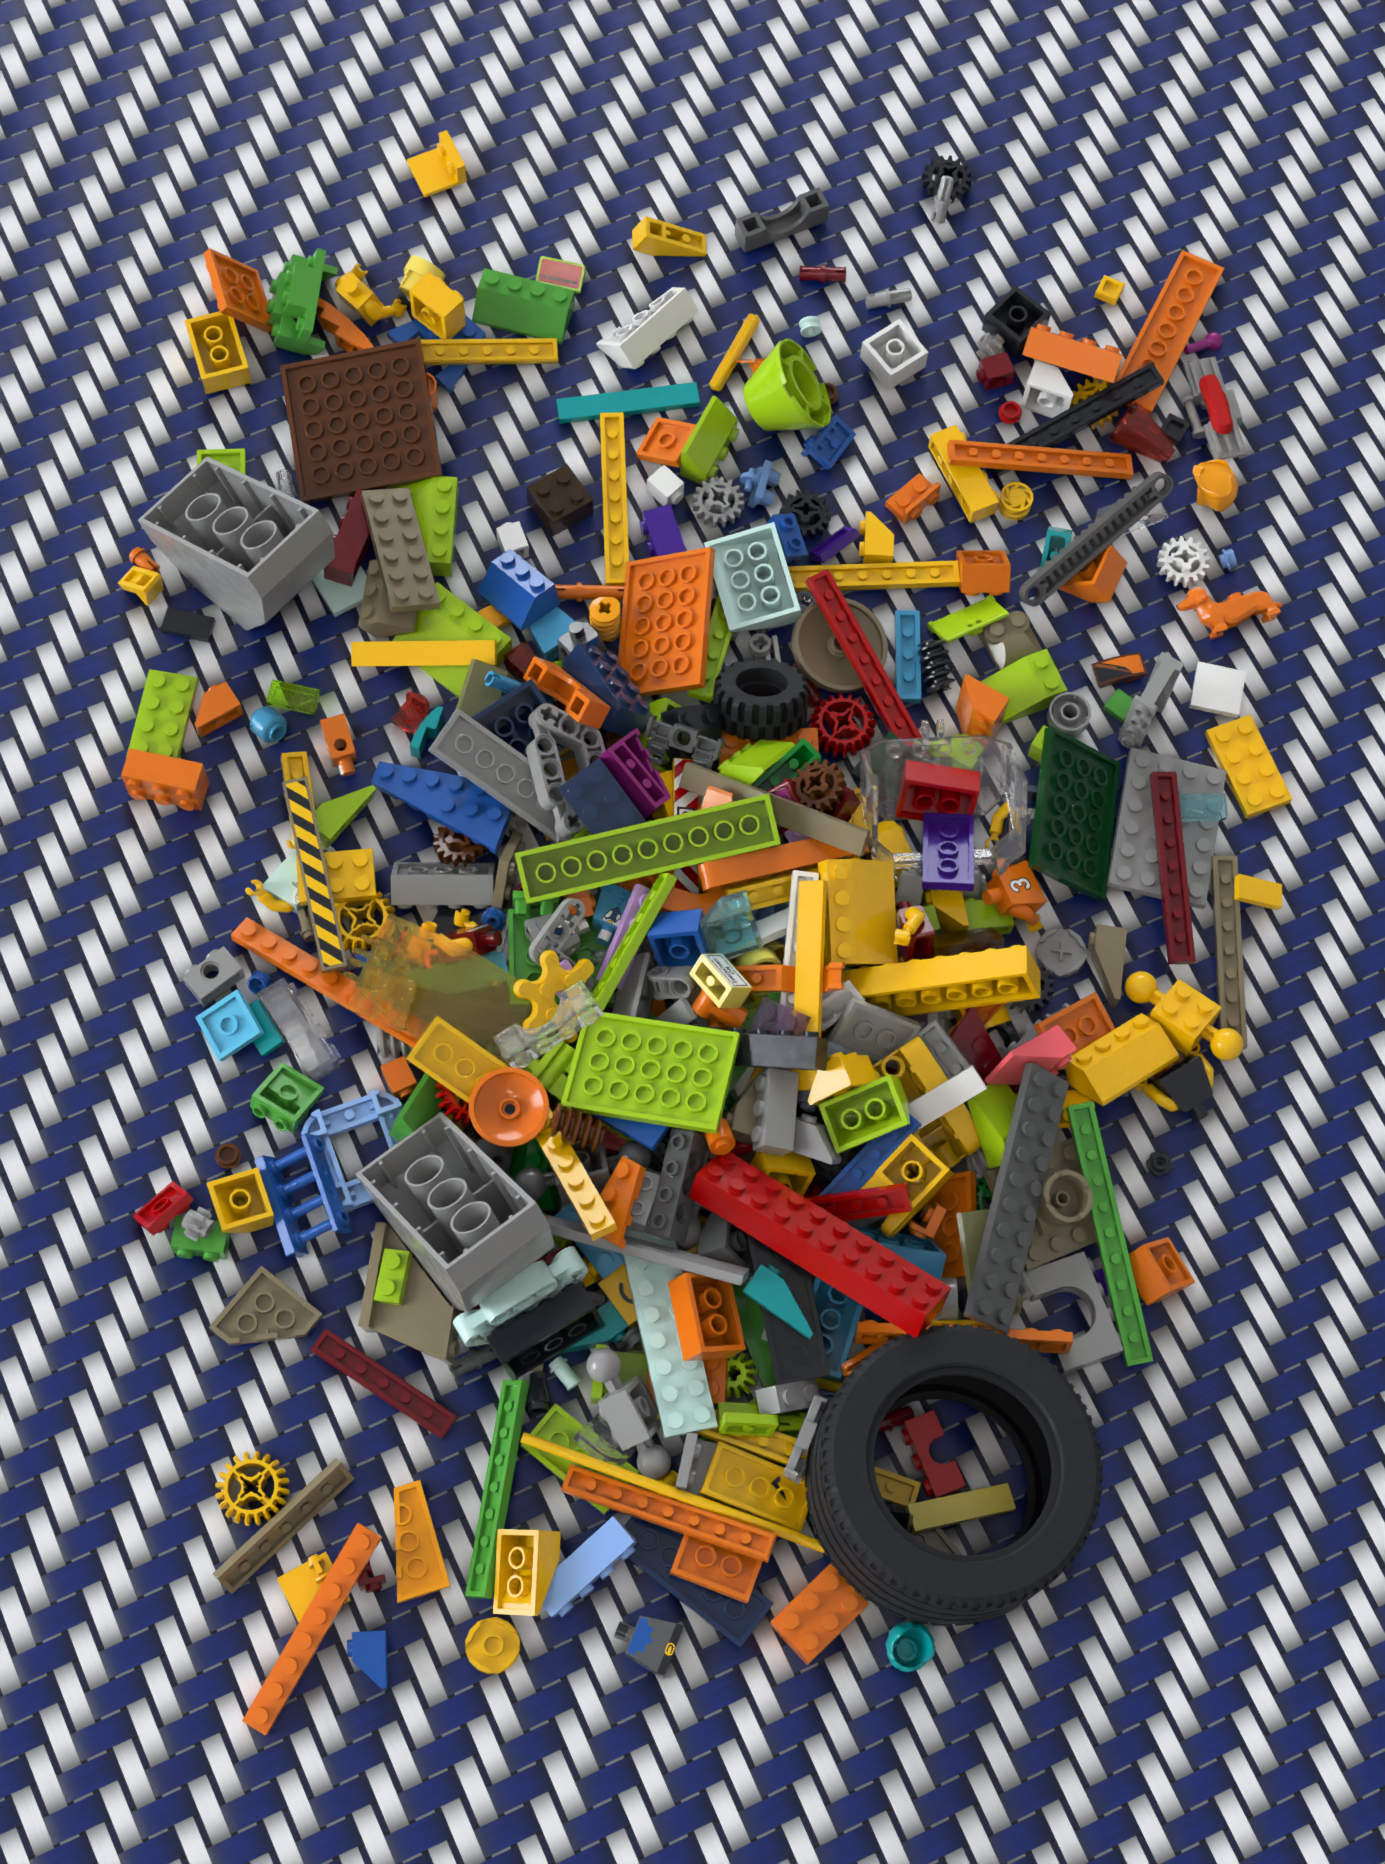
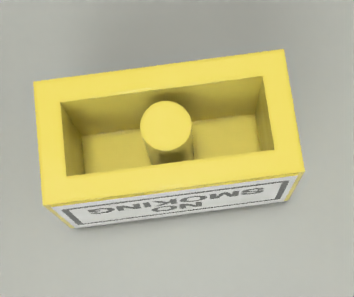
M701 954L689 973L719 1008H740L753 988L723 954Z

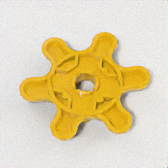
M546 950L540 956V964L542 966L540 978L536 981L520 979L513 986L514 994L521 999H528L533 1007L531 1015L523 1023V1030L527 1035L535 1036L545 1026L553 1025L558 1030L559 1038L564 1043L571 1044L578 1036L575 1026L576 1019L587 1010L586 1003L591 995L586 993L585 983L593 974L594 965L589 959L583 958L576 963L573 969L565 970L560 966L557 953L552 950ZM563 990L566 994V1000L561 1005H557L554 999L555 994Z

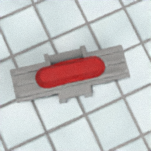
M1215 356L1183 362L1192 395L1182 398L1181 403L1182 406L1186 407L1193 429L1192 437L1194 439L1207 438L1214 460L1247 455L1238 427L1242 424V415L1233 389L1226 390ZM1196 405H1200L1202 410L1207 409L1210 421H1208V424H1204L1203 427L1200 423Z

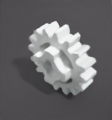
M1180 536L1177 542L1174 538H1171L1169 544L1164 543L1158 553L1157 558L1159 559L1156 565L1157 567H1162L1159 574L1167 575L1166 582H1169L1171 579L1174 580V586H1177L1179 582L1183 584L1184 588H1187L1189 582L1195 586L1198 580L1202 581L1204 579L1205 573L1208 572L1210 567L1208 565L1210 557L1205 556L1208 551L1207 548L1200 549L1201 542L1192 543V537L1188 541H1184L1183 536Z

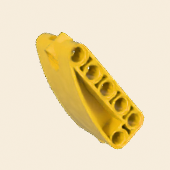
M916 1036L888 1056L883 1057L872 1066L876 1078L879 1079L888 1075L885 1070L886 1063L889 1060L896 1062L897 1071L893 1075L899 1077L908 1104L948 1080L919 1036ZM964 1103L918 1129L913 1134L949 1169L959 1163L963 1157H969L982 1148L972 1116ZM915 1168L911 1169L912 1178L918 1177L920 1168L917 1170Z

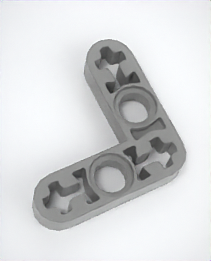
M575 898L564 899L531 943L528 952L529 957L541 968L540 953L537 951L539 947L544 948V951H555L559 961L566 959L572 967L576 965L560 949L585 915V905L582 901ZM569 905L575 906L574 909L577 911L575 915L569 914ZM564 917L566 918L565 920L570 921V923L567 924L565 921L560 920L559 918ZM555 924H560L563 928V933L558 938H554L551 934V929ZM545 937H546L548 940L554 942L555 944H554V945L548 944L547 941H544ZM592 976L585 983L587 992L593 987Z

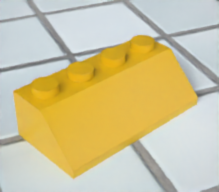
M1140 1013L1070 1056L1073 1060L1066 1066L1067 1082H1069L1068 1085L1098 1104L1105 1106L1178 1060L1179 1054L1161 1025Z

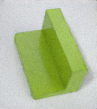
M719 1402L717 1405L719 1434L772 1437L778 1427V1415L760 1414L758 1404Z

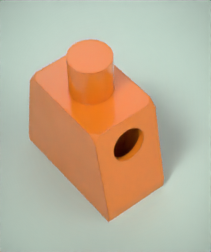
M345 714L320 720L332 766L339 767L342 777L356 773L353 764L357 760L356 751Z

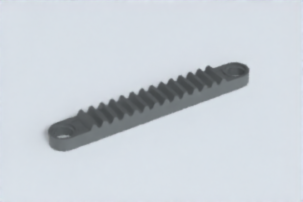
M1154 472L1138 486L1132 487L1131 492L1125 493L1124 498L1118 499L1116 505H1111L1109 511H1104L1102 517H1097L1095 519L1096 522L1089 524L1088 529L1082 530L1081 535L1075 536L1074 541L1068 542L1066 544L1067 547L1061 548L1059 553L1053 555L1050 561L1044 562L1045 565L1043 567L1037 568V572L1020 587L1019 597L1021 601L1033 607L1042 604L1166 498L1173 489L1172 478L1162 472ZM1162 478L1164 486L1160 491H1156L1155 484ZM1033 587H1036V597L1034 599L1029 600V590Z

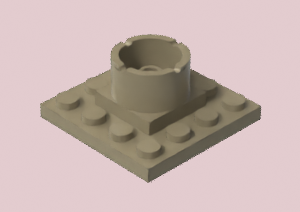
M1073 1137L1057 1143L1053 1147L1047 1176L1042 1184L1043 1190L1040 1195V1205L1024 1267L1025 1271L1097 1242L1090 1215L1093 1203L1092 1191L1086 1179L1081 1175ZM1000 1167L983 1173L992 1196Z

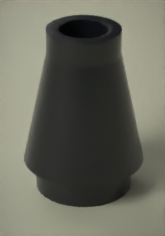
M543 1372L531 1373L525 1406L528 1407V1412L531 1414L548 1413L552 1401L546 1382V1374Z

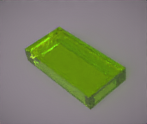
M272 680L266 703L270 706L315 715L321 690Z

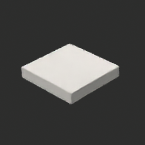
M1198 661L1189 708L1238 718L1246 671Z

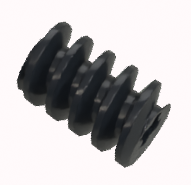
M934 640L917 645V647H923L917 652L918 656L924 657L919 663L921 666H927L921 671L923 675L928 676L924 679V684L931 685L926 689L927 694L948 691L952 689L949 685L955 682V679L947 677V675L953 672V669L945 668L947 664L951 663V660L943 659V656L949 653V650L941 649L947 643L945 640Z

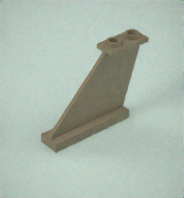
M376 1222L358 1326L366 1332L381 1333L439 1359L448 1365H454V1360L458 1357L460 1347L458 1342L459 1334L453 1325V1320L462 1312L454 1306H450L413 1255L402 1306L374 1301L384 1248L409 1251L392 1227L387 1223Z

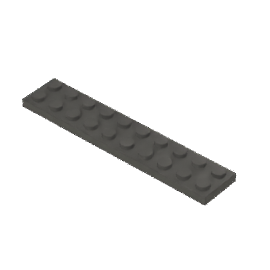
M1025 1063L963 1315L999 1333L1003 1332L1006 1334L1009 1333L1040 1205V1195L1043 1190L1042 1184L1047 1176L1069 1082L1035 1063Z

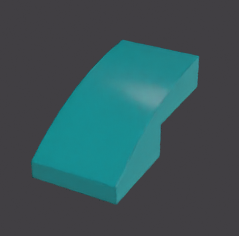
M438 706L418 727L410 744L412 757L421 759L427 738L436 739L439 735L445 718L443 707Z

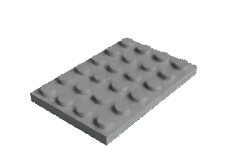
M1131 747L1128 753L1106 886L1162 899L1149 775L1151 772H1176L1190 906L1204 909L1207 902L1212 869L1211 857L1214 855L1226 770Z

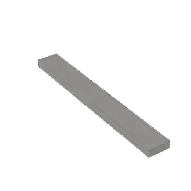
M545 1215L552 1235L736 1285H742L749 1276V1268L624 1235L626 1240L624 1250L602 1237L592 1241L587 1230L582 1226L583 1224Z

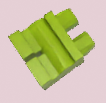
M543 1033L535 1046L546 1054L539 1061L528 1053L520 1065L542 1083L548 1094L561 1103L568 1079L565 1074L569 1075L575 1049L564 1043L560 1038L555 1040Z

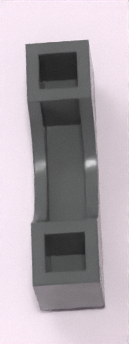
M820 188L813 189L798 195L792 205L778 214L762 216L756 211L736 219L735 237L744 253L827 222L829 204Z

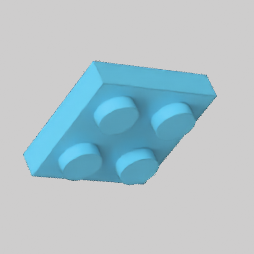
M235 990L195 1017L217 1059L222 1062L264 1034L240 990Z

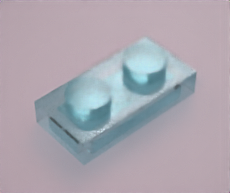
M1225 793L1179 794L1181 821L1226 820L1228 818Z

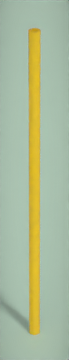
M526 1432L522 1435L520 1443L706 1511L777 1534L780 1538L824 1553L822 1546H820L816 1538Z

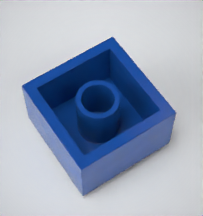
M702 909L658 913L648 930L647 937L659 966L674 967L687 965L694 967L701 954H714L715 944Z

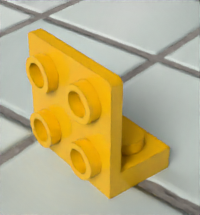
M447 130L439 133V143L436 149L407 159V164L424 197L467 182L465 164Z

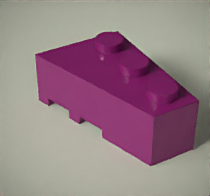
M636 728L608 748L599 758L643 818L646 819L667 802L671 796L658 769H653L648 758L651 755L648 749L643 748L638 738L641 734L638 728Z

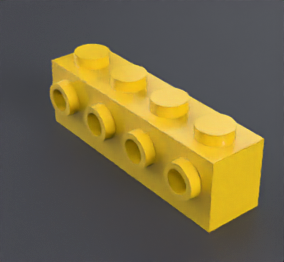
M957 425L931 434L928 447L970 524L996 514L1000 500L996 490L991 489L986 472L981 470L980 467L955 466L948 463L947 443L949 439L967 441L964 432H960Z

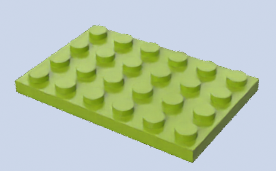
M586 1010L561 1101L562 1110L571 1107L574 1112L581 1111L587 1114L718 1134L741 1039L740 1033Z

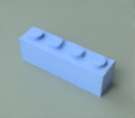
M611 1517L556 1568L542 1604L551 1617L560 1615L562 1618L574 1607L572 1602L578 1596L582 1599L595 1588L592 1584L599 1577L604 1580L615 1570L613 1565L620 1558L625 1561L636 1551L633 1546L638 1541L617 1517Z

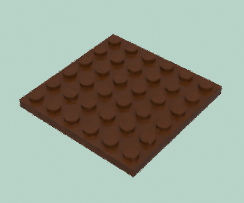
M420 338L280 366L300 501L308 504L354 495L357 488L362 490H380L443 476Z

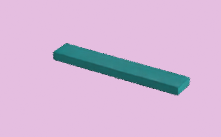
M691 382L556 399L559 423L563 424L600 419V413L624 412V416L700 407L697 383Z

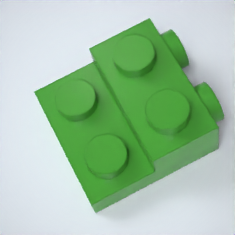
M281 1061L252 1094L250 1107L257 1117H267L274 1121V1125L278 1130L282 1132L288 1130L294 1133L308 1117L311 1107L323 1095L324 1087Z

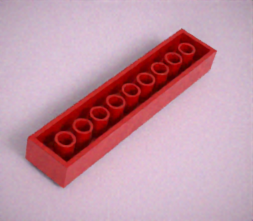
M729 1152L725 1155H716L696 1173L689 1198L916 1339L924 1328H927L942 1311L951 1289L950 1286L791 1190L778 1180L773 1179L755 1166L742 1160L734 1153Z

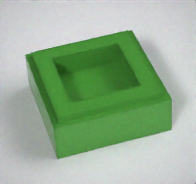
M1118 688L1106 702L1103 709L1123 723L1133 698Z

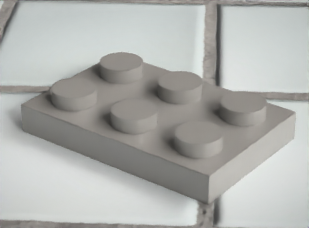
M852 997L828 1041L848 1049L850 1053L856 1052L857 1055H868L871 1061L877 1063L883 1057L888 1056L915 1038L921 1029V1025L917 1021ZM889 1060L885 1066L897 1070L895 1061Z

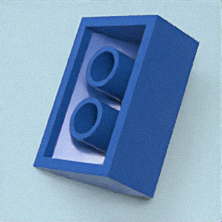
M509 549L491 562L478 590V595L521 631L560 605L555 584L512 549Z

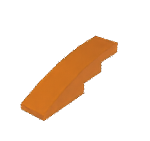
M318 297L315 316L320 318L323 330L335 335L337 347L347 352L374 347L365 334L348 317L330 303Z

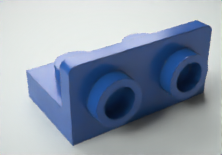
M835 415L831 417L828 425L818 429L815 435H811L804 442L805 448L801 455L805 457L810 454L823 468L828 470L834 465L856 433Z
M795 514L772 515L766 524L775 523L787 566L794 558L806 557L808 552Z

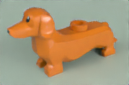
M1201 587L1189 590L1185 595V600L1176 605L1179 611L1193 609L1197 613L1201 624L1212 630L1209 635L1210 640L1223 636V631L1237 626L1252 615L1263 614L1261 618L1262 623L1275 620L1277 615L1281 613L1279 608L1282 607V603L1274 602L1271 596L1264 591H1256L1241 595V592H1236L1229 595L1227 601L1217 603L1212 601Z

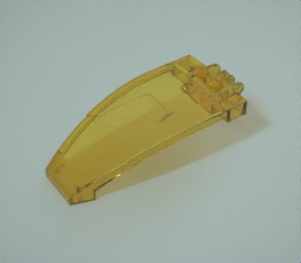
M388 914L376 939L361 934L360 939L368 944H373L370 953L355 947L354 953L367 958L366 962L353 957L350 958L349 962L352 965L363 968L359 977L354 973L346 971L343 974L344 977L356 982L346 1009L416 1039H420L434 1018L439 1016L503 1063L522 1067L520 1064L528 1053L539 1061L546 1054L535 1046L543 1033L555 1040L559 1038L558 1030L553 1025L545 1026L535 1036H529L524 1032L523 1023L531 1015L533 1007L528 999H521L514 994L513 986L518 981L517 978L472 950L392 914Z

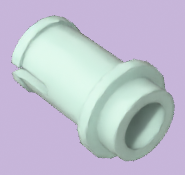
M559 1356L548 1365L551 1368L550 1373H555L567 1388V1391H570L581 1382V1379L578 1378L566 1363L568 1361L567 1358L563 1359L562 1356Z

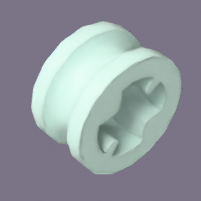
M807 316L799 321L800 332L803 337L809 338L820 334L819 318Z

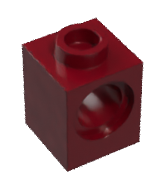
M1007 352L980 359L979 367L976 370L977 380L983 384L985 391L1012 384L1015 373Z

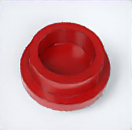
M1007 401L1000 406L998 416L1006 424H1015L1021 419L1022 409L1018 403Z

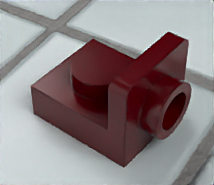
M370 1560L357 1580L360 1591L365 1589L366 1593L382 1589V1584L387 1583L385 1574L368 1578L369 1574H373Z

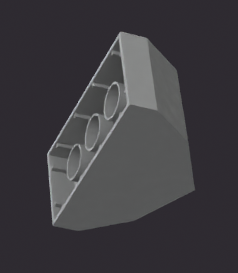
M206 457L138 519V522L151 541L192 585L246 631L266 624L335 558L333 531L320 510L210 457Z
M442 1112L438 1113L355 1174L369 1197L406 1248L413 1254L414 1258L452 1306L464 1312L470 1311L555 1247L550 1225L537 1203Z

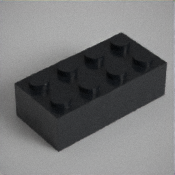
M579 1281L576 1284L572 1283L565 1286L561 1293L556 1296L543 1299L531 1311L520 1313L509 1324L495 1328L486 1338L512 1381L604 1327L605 1324L582 1283Z

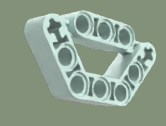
M574 1246L564 1248L556 1254L549 1266L543 1260L531 1264L480 1302L479 1306L481 1309L470 1310L458 1315L453 1320V1325L465 1346L490 1344L486 1337L495 1328L509 1324L522 1312L531 1311L543 1299L552 1298L561 1293L565 1286L572 1283L576 1284L579 1281L582 1282L588 1272V1268Z

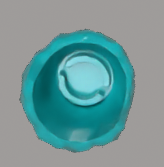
M919 1622L898 1623L889 1631L885 1644L887 1656L891 1664L903 1672L921 1669L925 1663L932 1659L936 1649L934 1645L935 1640L928 1627Z

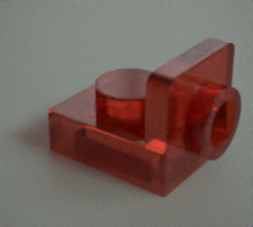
M409 690L406 694L405 703L393 716L392 723L413 735L423 720L429 715V701L422 694H415Z

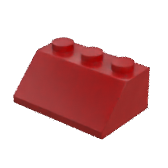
M906 760L900 780L895 817L923 821L924 812L974 814L980 793V772Z

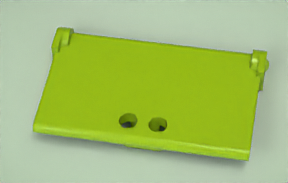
M988 595L984 600L934 622H927L926 625L932 634L936 633L942 640L949 643L967 634L969 636L979 634L984 631L983 627L1008 617L1009 613L996 602L994 596Z

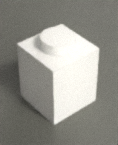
M663 465L647 479V492L663 506L669 504L676 505L684 496V482Z
M519 521L514 523L507 522L496 528L497 541L502 554L512 549L523 559L529 557V545Z

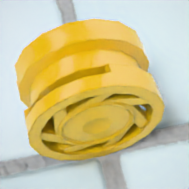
M1012 482L1004 486L998 503L1000 513L1010 520L1024 519L1029 514L1033 503L1031 489L1021 482Z

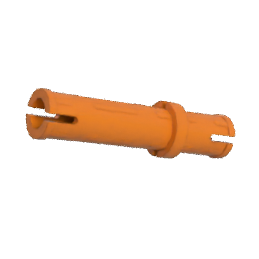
M577 582V585L555 584L558 599H576L577 602H582V600H595L599 597H613L617 600H623L624 585H582V582Z

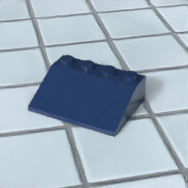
M531 678L471 718L527 757V745L535 739L533 729L528 722L529 715L540 705L547 702ZM556 743L558 752L565 748L564 746ZM538 744L539 750L545 752L543 746Z

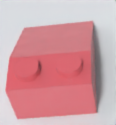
M1056 1025L1010 1051L984 1081L987 1084L1020 1085L1025 1063H1035L1058 1076L1057 1070L1059 1068L1063 1069L1073 1060L1070 1056L1077 1050V1047L1063 1030Z

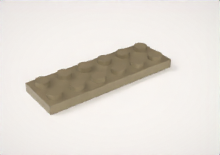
M409 488L361 491V501L390 613L439 609L440 601Z

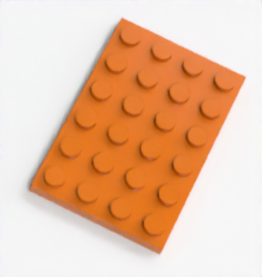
M711 547L626 562L618 663L628 672V678L639 689L641 697L705 687L715 550Z

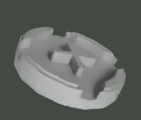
M1053 928L1045 932L1039 939L1035 950L1036 961L1038 964L1043 963L1042 970H1050L1051 976L1058 978L1069 977L1077 973L1083 966L1086 958V945L1081 936L1073 930Z

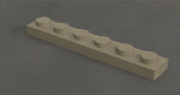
M335 1458L225 1561L213 1575L233 1594L355 1478Z

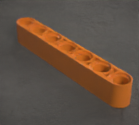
M809 838L705 862L696 866L703 892H709L791 873L793 870L799 871L816 867L819 862L827 859H852L860 856ZM868 843L864 855L870 853Z

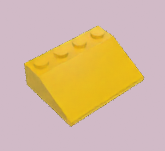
M827 859L819 862V880L827 881L824 966L832 962H843L845 966L898 963L897 944H894L896 938V908L893 861Z

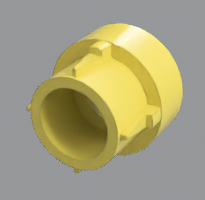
M412 255L403 269L405 276L398 289L410 298L409 290L428 272L435 277H440L443 281L446 276L434 264L421 257Z

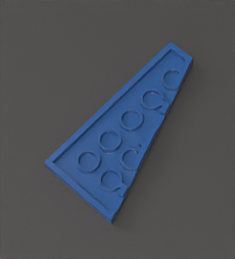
M379 761L371 780L372 785L381 792L396 800L400 799L407 803L410 808L416 811L420 810L430 819L456 833L469 837L472 842L489 848L490 852L497 855L513 811L494 797H489L484 790L466 777Z

